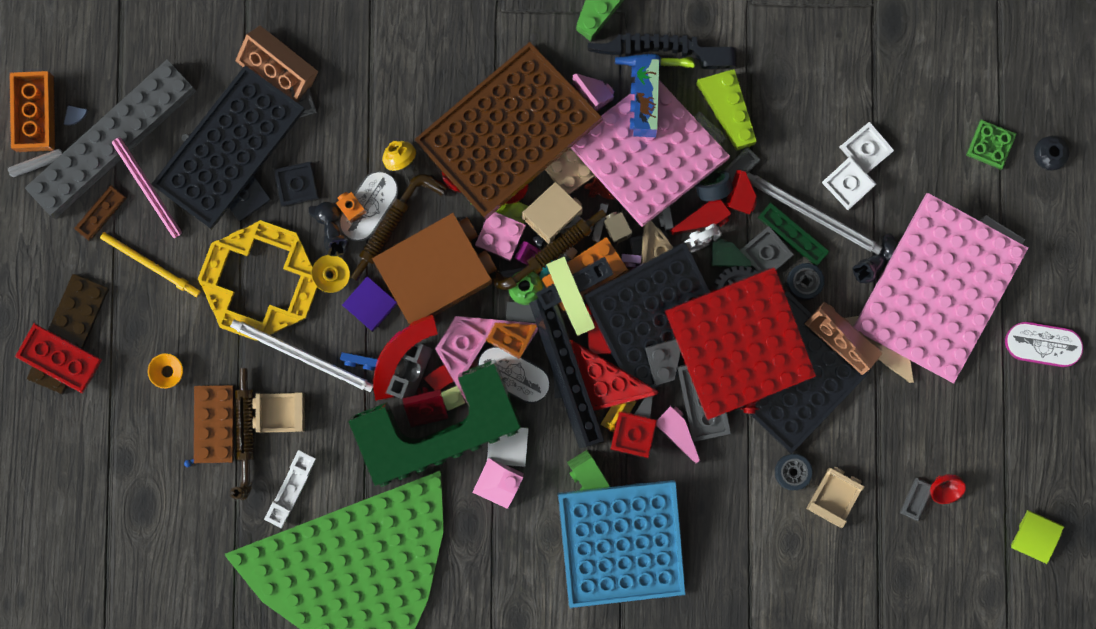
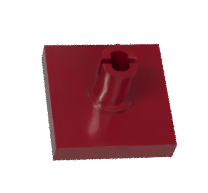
M422 387L423 394L421 389L418 388L417 395L403 398V404L411 428L448 419L441 390L429 392L428 388Z

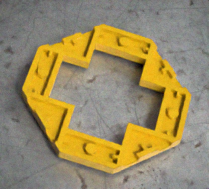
M261 220L221 240L212 242L198 277L220 328L255 341L259 340L237 332L236 329L230 327L233 320L243 321L245 324L261 332L272 335L307 318L318 288L313 282L311 274L312 265L298 234ZM255 239L289 251L283 269L300 275L288 311L269 305L263 323L229 311L228 309L235 292L217 286L230 250L248 257Z

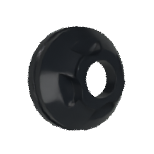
M1047 136L1036 144L1034 158L1041 168L1049 171L1057 170L1068 161L1069 148L1063 139L1057 136ZM1051 146H1056L1059 149L1057 157L1050 155L1049 149Z

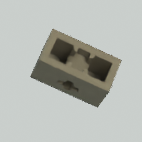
M613 212L606 216L604 228L613 246L631 238L632 231L622 212L619 214Z

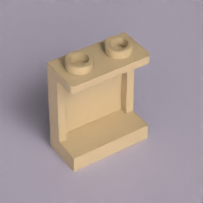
M556 182L522 212V219L548 244L555 240V235L577 215L580 216L582 214V204L576 198L573 199L568 195V190L563 185L559 186Z
M256 393V398H253V409H256V417H253V429H256V432H305V393Z
M834 467V469H827L806 509L843 528L846 523L845 520L864 486L860 485L862 481L853 476L848 478L844 476V471Z

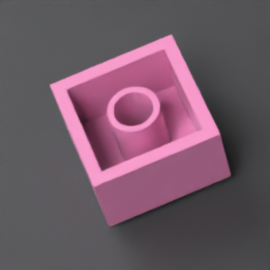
M494 212L486 219L475 247L511 262L526 225Z

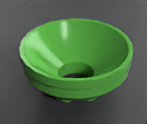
M531 272L518 282V286L509 289V294L516 303L530 305V302L538 299L536 293L543 290V283L534 272ZM528 281L530 288L527 291H521L519 289L520 282Z

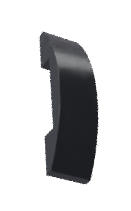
M603 257L572 274L581 293L612 276L614 273L606 258ZM555 284L536 293L544 310L562 302Z

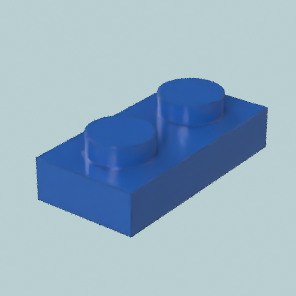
M343 352L340 358L341 361L345 362L344 365L356 367V364L364 365L363 369L374 371L378 360Z

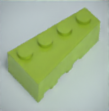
M735 69L698 79L697 87L701 90L706 102L710 105L717 120L724 128L735 150L754 146L757 141Z

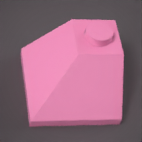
M580 74L573 75L572 84L579 93L583 94L596 112L613 101L614 91L609 84L605 85L603 81Z
M488 458L472 493L508 509L523 479L524 473Z

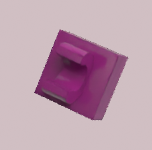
M523 241L519 245L518 253H515V258L528 266L527 260L532 256L535 257V254H538L540 250Z

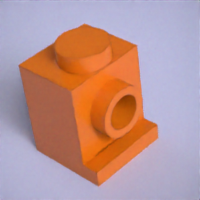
M344 192L338 197L339 201L336 204L350 223H353L366 213L352 192L349 194ZM348 202L353 203V206L351 208L346 207V204Z

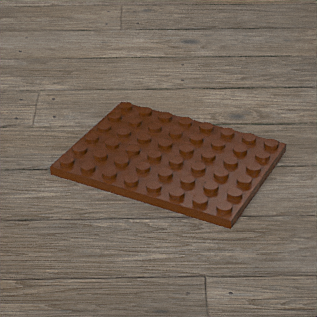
M529 42L414 140L477 211L487 219L602 122L603 119Z

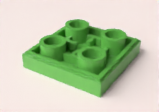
M980 120L966 156L1002 170L1016 133Z

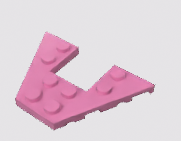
M454 317L435 350L466 402L467 400L459 383L458 375L469 369L486 342L493 324L497 322L537 325L536 323ZM536 327V329H535V331H534V333H533L531 339L529 340L527 346L529 345V343L531 342L532 338H533L534 335L536 334V332H537V330H538V327Z

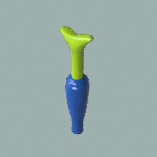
M657 54L615 57V64L635 66L636 59H659V67H695L693 57L682 59L661 58Z

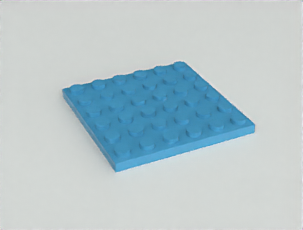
M675 480L558 493L569 608L685 595Z

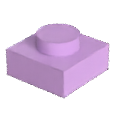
M622 254L621 260L627 268H635L636 265L641 264V256Z

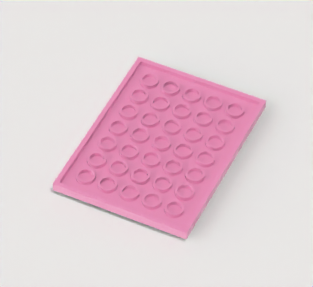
M926 193L853 327L868 338L954 383L1027 252L1028 247L935 196Z

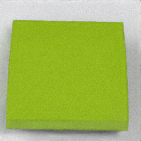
M1027 510L1019 525V531L1011 544V548L1047 564L1064 526Z

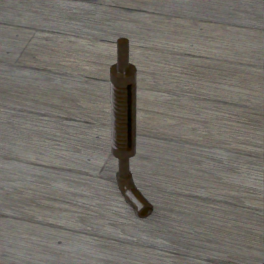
M419 174L414 176L409 181L411 183L401 199H394L391 204L392 207H389L390 210H387L388 213H385L386 216H384V219H382V222H380V225H378V228H376V231H374V234L366 243L367 247H364L365 250H362L359 254L362 260L351 278L358 281L368 263L374 264L372 258L380 254V250H383L382 247H385L384 244H387L386 241H388V238H390V235H392V232H394V229L402 220L401 217H404L403 214L407 212L409 206L406 204L417 187H428L442 196L448 186L435 179L433 175Z
M601 209L586 222L583 219L579 220L570 227V230L567 229V232L561 234V237L558 236V239L556 238L555 241L553 240L552 243H549V245L543 248L544 250L541 249V252L535 254V257L529 258L527 260L529 265L514 277H504L499 270L494 271L495 275L493 273L489 274V277L495 283V287L497 289L509 290L518 286L517 283L534 271L538 274L543 268H546V264L558 259L561 256L560 254L563 255V252L569 250V247L572 248V245L575 246V243L577 244L578 241L592 233L590 227L605 217L606 213Z
M240 368V390L235 391V397L237 399L236 403H238L236 404V410H238L236 412L238 414L236 415V421H238L236 423L238 425L236 426L238 429L236 430L238 432L236 439H238L237 447H239L237 448V460H242V482H240V487H233L230 492H233L230 496L233 499L246 500L252 489V482H250V460H255L254 451H252L254 450V444H252L254 442L252 440L254 439L252 436L254 435L252 433L254 431L252 429L253 407H251L253 406V400H251L253 398V390H248V369Z

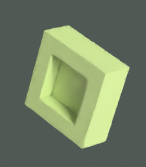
M457 386L442 392V397L448 411L465 404Z

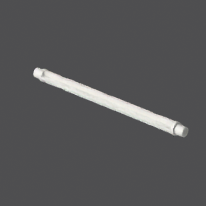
M234 319L230 326L236 329L237 332L257 339L266 345L342 379L361 390L364 389L371 392L373 384L367 382L368 380L267 333L261 332L245 324L243 321L239 322Z

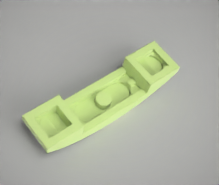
M565 257L546 264L577 336L594 329L593 321Z

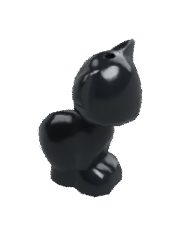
M322 202L318 206H310L308 209L309 214L318 223L325 225L324 246L329 256H342L349 248L347 237L341 235V230L335 223L341 217V209L336 204L337 202Z
M891 233L884 236L880 245L882 247L880 254L862 259L852 268L858 282L863 284L873 282L877 277V272L884 267L885 263L888 264L899 244Z

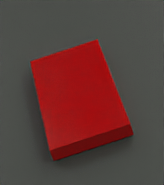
M36 323L32 325L15 355L16 358L84 394L102 362V359Z

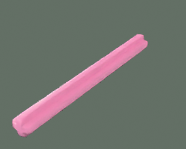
M120 137L113 140L112 144L172 237L176 238L181 235L182 231Z

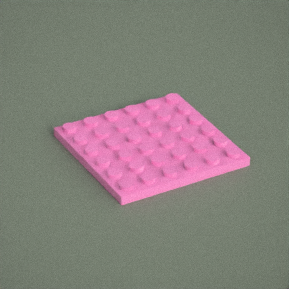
M660 80L658 84L656 137H633V130L630 129V118H634V112H630L631 100H634V94L630 93L601 115L603 121L571 147L575 154L642 227L725 163L730 157Z

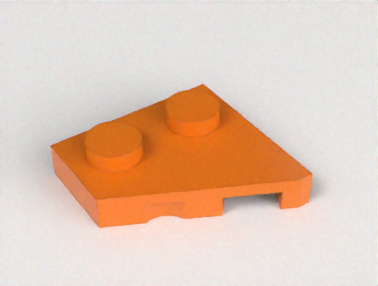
M496 322L493 324L486 341L519 359L537 325Z

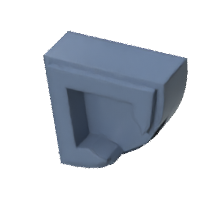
M68 106L64 125L71 126L80 122L86 117L88 110Z

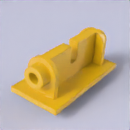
M634 400L611 406L600 425L614 432L619 411L630 413L637 401Z

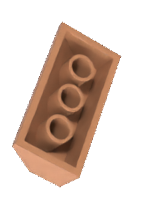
M258 26L246 35L235 60L242 67L246 65L296 102H299L301 96L312 86L318 73L315 68L262 26ZM292 86H293V89H294V92H295L294 98H292V95H291V92H290V89H289V88H291Z

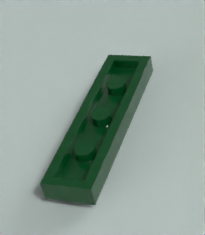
M769 203L758 216L760 221L769 226L778 236L813 265L818 266L829 251L772 203Z

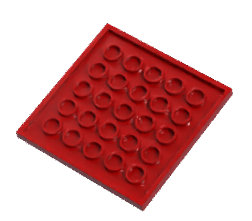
M775 267L665 310L707 420L816 376Z

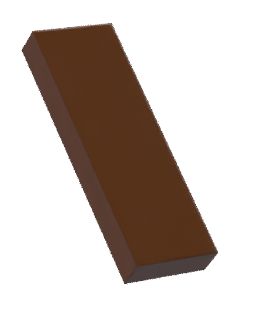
M111 185L74 229L88 241H91L127 197Z

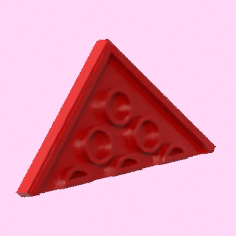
M569 340L594 411L658 394L656 389L575 341Z

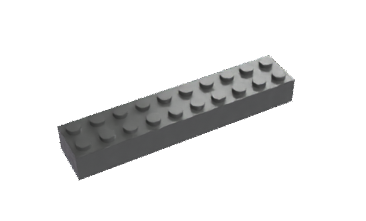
M165 60L31 181L25 189L51 217L56 219L122 159L112 144L113 140L120 137L129 151H131L187 101L196 90L168 60Z

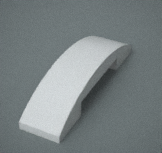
M298 450L275 501L272 502L264 520L280 528L283 527L309 477L316 458Z

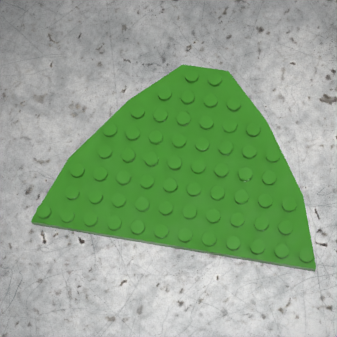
M441 471L226 553L225 556L264 604L299 629H416L429 599L444 533Z

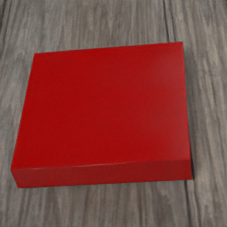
M619 411L611 450L649 458L657 420Z

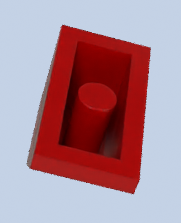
M736 170L732 181L733 190L727 196L724 205L736 211L750 214L756 207V194L746 172Z

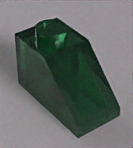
M716 239V242L711 244V267H751V261L732 242H728L727 239Z

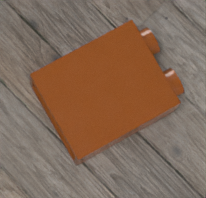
M454 213L372 258L409 325L423 317L436 316L492 284L489 274L496 271L497 268L486 250L477 255L470 241L477 238L478 235L468 217L458 221Z

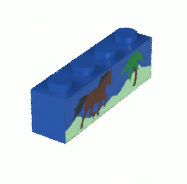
M636 59V64L632 66L631 77H635V83H631V94H634V100H631L630 112H634V118H630V129L633 130V137H656L659 59Z

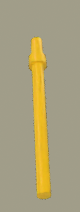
M103 232L100 239L174 283L181 291L185 290L195 297L200 295L201 291L190 285L186 279H180L107 233Z

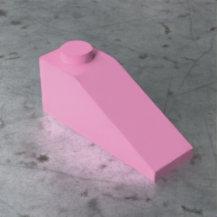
M670 406L657 420L656 426L691 460L698 463L700 461L685 419L682 418L684 414L676 406L674 409Z

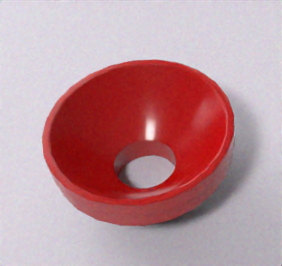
M940 475L932 483L930 494L936 503L949 504L962 497L966 486L961 477L957 475ZM945 481H949L948 483H946V484H944V485H940L941 483H943V482H945Z

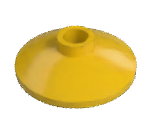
M325 255L320 257L314 263L311 272L314 284L320 290L328 293L342 290L347 285L350 277L348 265L338 256ZM331 272L333 277L328 278L326 273Z

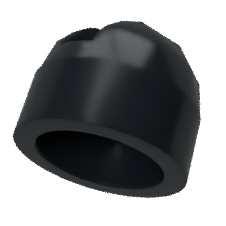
M535 234L531 239L534 247L539 250L543 249L546 241L539 234Z

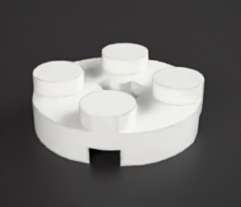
M714 223L703 232L699 230L689 235L690 239L685 242L692 253L708 246L712 238L716 241L721 237L722 233Z

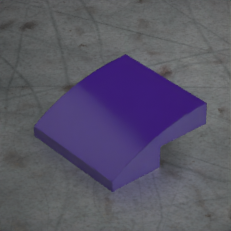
M366 277L342 306L373 332L393 310L397 302L370 278Z

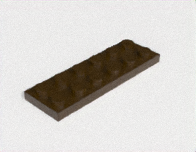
M72 274L48 331L83 349L109 289ZM33 366L26 379L60 394H64L67 387L66 384Z

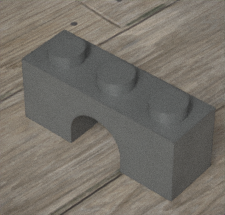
M420 343L411 347L402 357L405 361L403 371L399 376H392L386 393L402 400L403 398L415 396L433 349Z

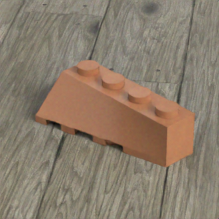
M825 302L805 322V325L862 375L883 354L875 344L864 337L862 332L857 331L850 325L847 319L841 317L831 305Z

